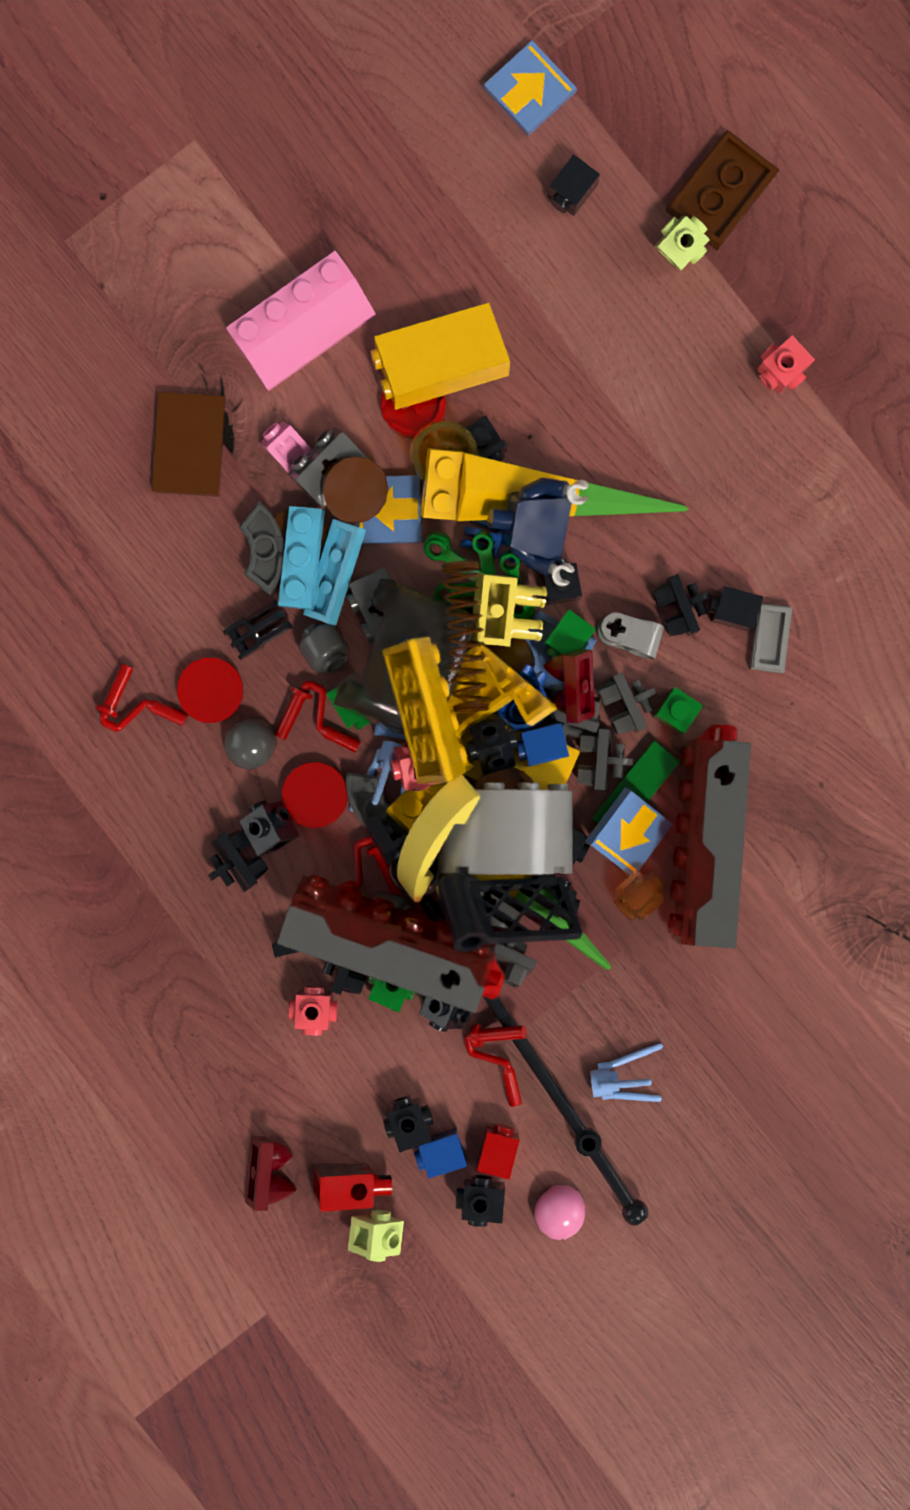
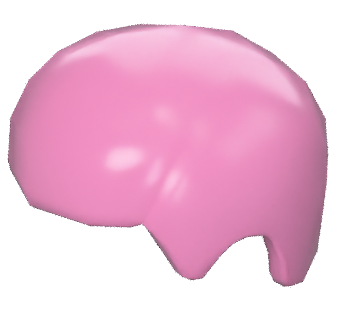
M552 1185L538 1198L535 1205L534 1220L540 1232L550 1239L566 1240L577 1233L582 1227L586 1216V1202L581 1193L570 1185Z

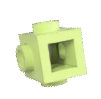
M674 216L661 229L660 232L664 236L654 247L677 270H682L689 262L694 265L707 252L708 249L705 247V244L710 239L704 233L708 229L695 216H692L691 219L687 216H681L679 220ZM683 235H686L687 244L683 247L680 239Z
M373 1209L371 1214L351 1216L348 1250L375 1262H383L388 1256L400 1255L404 1221L391 1217L390 1211Z

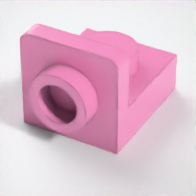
M284 421L280 424L274 423L263 433L264 439L260 442V445L271 454L287 473L292 470L291 465L297 457L303 453L308 454L312 450L292 426Z

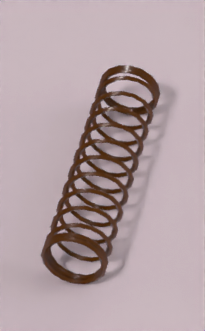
M456 561L442 565V571L445 574L458 576L450 578L443 583L447 588L458 589V591L448 593L444 599L449 602L463 603L451 606L445 611L448 615L463 617L448 622L446 626L450 629L464 631L450 635L447 640L457 644H469L453 648L448 654L454 657L470 658L450 664L449 668L452 670L470 672L454 676L450 681L454 684L474 685L455 690L451 695L456 698L477 699L454 705L452 707L454 713L489 710L488 703H479L487 701L489 698L486 696L456 694L487 687L488 684L483 682L456 681L459 678L486 673L487 670L453 667L486 658L484 655L452 653L485 644L481 641L452 639L457 636L483 632V628L451 626V624L482 618V614L449 612L453 609L482 603L480 600L448 598L456 594L481 589L480 587L447 584L460 579L478 577L479 573H457L477 570L479 568L477 561Z

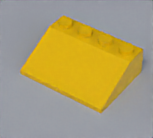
M425 637L382 650L418 784L455 780L466 772L464 764L467 763V755L463 745L459 744L455 731L458 730V722L455 713L449 710L446 697H449V688L445 678L441 677L437 664L440 663V655L437 646L431 643L430 637Z

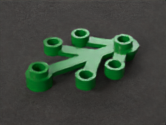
M435 531L427 536L423 550L429 559L434 561L443 560L446 563L468 561L451 549V539L446 533ZM479 531L474 536L472 542L474 550L479 554L481 570L478 568L474 571L460 573L496 575L492 553L494 539L491 533ZM486 538L489 545L482 547L478 544L477 539ZM439 544L442 547V552H433L431 545ZM510 550L504 552L500 560L501 569L507 573V576L518 578L517 584L522 585L519 571L521 561ZM508 557L514 558L516 565L508 566L504 560ZM476 577L468 578L471 580V582L447 584L453 586L476 587ZM441 582L435 589L434 597L440 604H449L450 602L440 595L439 590L447 589L451 593L458 591V589L447 588L443 585L444 582ZM475 591L456 594L448 598L473 596ZM473 605L463 607L461 613L467 614L466 609L473 608ZM523 605L524 609L521 611L514 609L513 618L529 619L534 612L535 606ZM472 619L465 622L472 624Z

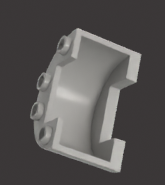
M484 783V790H475L480 799L466 823L454 824L437 854V873H573V792L568 791V784H547V790H539V783H518V790H505V783Z

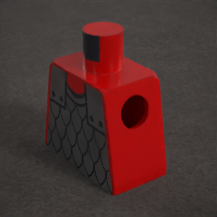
M314 1164V1199L320 1212L372 1208L374 1206V1196L392 1195L391 1175H374L368 1164ZM361 1183L358 1188L352 1189L355 1184Z

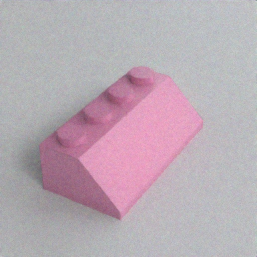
M334 251L227 326L226 330L266 389L270 391L371 320L376 314L355 277L338 253Z

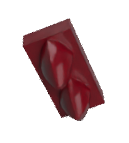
M579 649L548 660L543 665V668L551 676L564 682L565 688L556 692L550 701L560 712L566 715V723L578 724L594 717L595 698L592 650Z
M251 1136L245 1203L254 1211H267L269 1204L283 1201L296 1192V1188L289 1181L279 1176L271 1175V1171L285 1166L293 1158V1154L286 1146L271 1141L265 1136Z

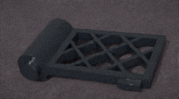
M450 873L442 877L441 881L436 885L437 895L454 948L459 952L474 951L485 944L580 939L583 934L562 877H555L554 874H535L533 878L469 881L465 875ZM542 889H555L559 901L556 904L541 894L540 891ZM519 890L530 897V900L525 905L509 893ZM480 892H489L497 897L499 901L493 906L482 899ZM533 901L551 911L547 918L530 908ZM503 902L520 912L515 920L498 909ZM556 914L567 922L569 928L561 929L552 923L550 919ZM523 916H526L541 927L539 930H529L520 924L519 921ZM494 917L509 927L508 931L493 932L490 924L491 918Z

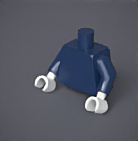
M540 478L522 487L519 492H512L509 495L507 509L490 508L488 527L503 530V540L510 547L511 553L527 567L546 576L552 574L553 581L557 585L565 586L570 582L560 577V570L565 569L567 572L573 573L574 568L568 563L557 566L555 561H561L571 504L581 505L588 499L586 496L581 497L577 495L575 489H587L589 485L584 480H578L573 485H569L568 481Z

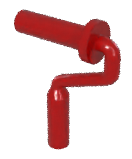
M125 664L121 665L102 706L97 704L95 707L96 710L101 712L99 718L101 725L115 732L123 730L145 707L151 713L180 726L185 724L188 714L164 703L146 699L142 700L119 724L108 720L109 716L117 718L118 713L114 712L134 670Z
M310 680L303 682L300 687L292 685L290 690L294 694L274 735L283 740L287 739L305 700H311L313 697L311 693L307 692L308 689L319 693L316 715L317 731L324 738L356 753L361 743L360 740L331 726H323L326 700L325 688Z
M370 836L356 841L353 845L356 880L342 883L319 895L330 898L335 902L354 893L362 885L363 872L360 849L369 844L372 847L367 849L366 852L368 856L374 855L391 893L400 894L403 891L392 882L389 873L390 864L386 865Z
M473 1024L471 1032L465 1036V1046L468 1055L476 1059L502 1065V1076L509 1106L521 1105L522 1100L517 1077L511 1063L505 1058L476 1051L474 1047H482L484 1042L525 1039L527 1035L526 1027L519 1025L483 1028L481 1024Z

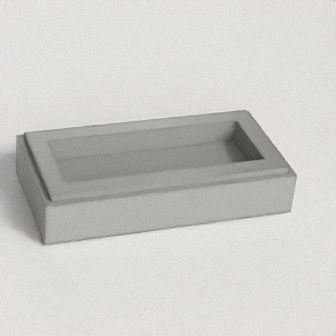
M761 603L754 629L750 670L780 674L785 672L793 607Z

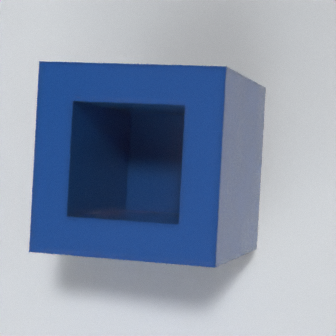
M561 723L523 732L520 734L521 741H517L520 761L527 760L528 767L569 757Z
M457 1128L433 1135L432 1142L418 1146L419 1150L414 1151L420 1171L426 1170L428 1179L467 1167L466 1155Z

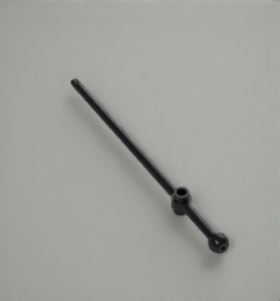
M429 894L426 896L427 902L421 899L419 903L441 936L452 941L445 917ZM453 951V954L459 961L460 953ZM483 997L502 1027L518 1026L499 997L493 1000ZM527 1038L512 1040L576 1135L574 1144L577 1151L581 1155L590 1156L623 1205L622 1216L624 1220L632 1226H637L645 1221L649 1215L647 1205L643 1201L633 1198L600 1149L602 1140L599 1133L595 1129L586 1128ZM592 1138L594 1141L590 1146H585L582 1144L584 1139Z

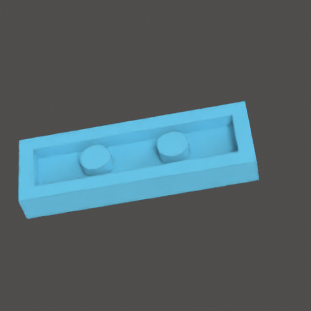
M289 506L278 606L314 610L325 514L323 509Z
M333 519L319 562L314 610L304 609L303 615L336 626L366 533L365 529Z

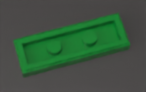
M653 741L593 814L591 819L598 824L625 787L647 803L680 761L657 742Z

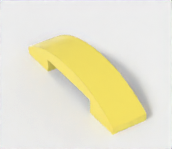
M463 775L453 781H449L431 799L416 819L403 844L398 861L397 878L414 902H420L433 880L434 875L429 870V867L454 824H465L480 799L478 793Z

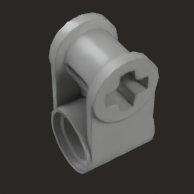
M611 613L600 621L597 626V635L600 641L606 645L625 650L639 657L654 660L665 627L653 621L637 619L621 613ZM616 622L617 629L621 630V633L612 637L610 636L611 630L606 628V626Z

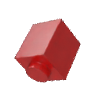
M495 1123L494 1127L486 1126L476 1164L478 1172L510 1180L520 1142L519 1134L514 1133L513 1127L500 1123Z

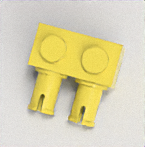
M479 573L480 575L476 577V587L481 589L475 591L474 600H480L482 603L473 605V614H482L483 617L472 619L471 628H483L484 630L483 632L470 634V640L499 646H510L511 638L539 642L542 633L528 630H543L542 620L513 618L515 605L544 608L546 599L532 596H547L546 586L517 584L518 578Z

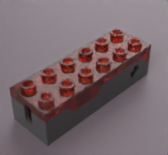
M712 724L697 739L687 741V746H682L680 765L686 768L685 779L679 780L678 800H683L682 813H677L675 824L676 833L681 835L680 847L675 846L673 852V866L678 867L677 880H672L670 891L671 900H675V913H670L668 919V933H672L673 940L681 945L736 949L751 743L737 741L738 729L732 725ZM718 767L719 772L724 773L725 776L722 783L714 775Z
M303 875L294 892L277 944L476 1013L481 996L491 1000L498 997L505 975L494 957L495 944H485L481 948L470 952H459L454 948L446 920H440L438 923L427 919L426 915L421 911L415 909L404 911L395 908L394 904L387 899L376 897L373 900L361 896L362 893L353 887L343 886L341 889L330 885L329 880L318 875L307 877Z

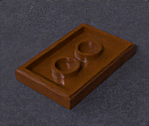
M727 130L667 206L666 212L673 217L675 216L678 220L681 216H687L689 219L695 216L708 229L704 233L710 239L707 243L718 251L778 174L779 169Z
M158 392L152 491L154 493L220 497L225 396Z

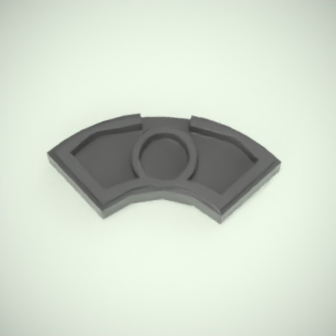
M258 502L238 527L247 537L251 549L250 563L244 575L272 596L281 580L285 543L277 521L261 502Z
M347 772L346 787L348 799L361 823L366 827L365 820L377 814L382 824L386 822L390 824L397 839L406 835L407 831L386 812L392 804L387 801L383 792L378 804H372L380 776Z

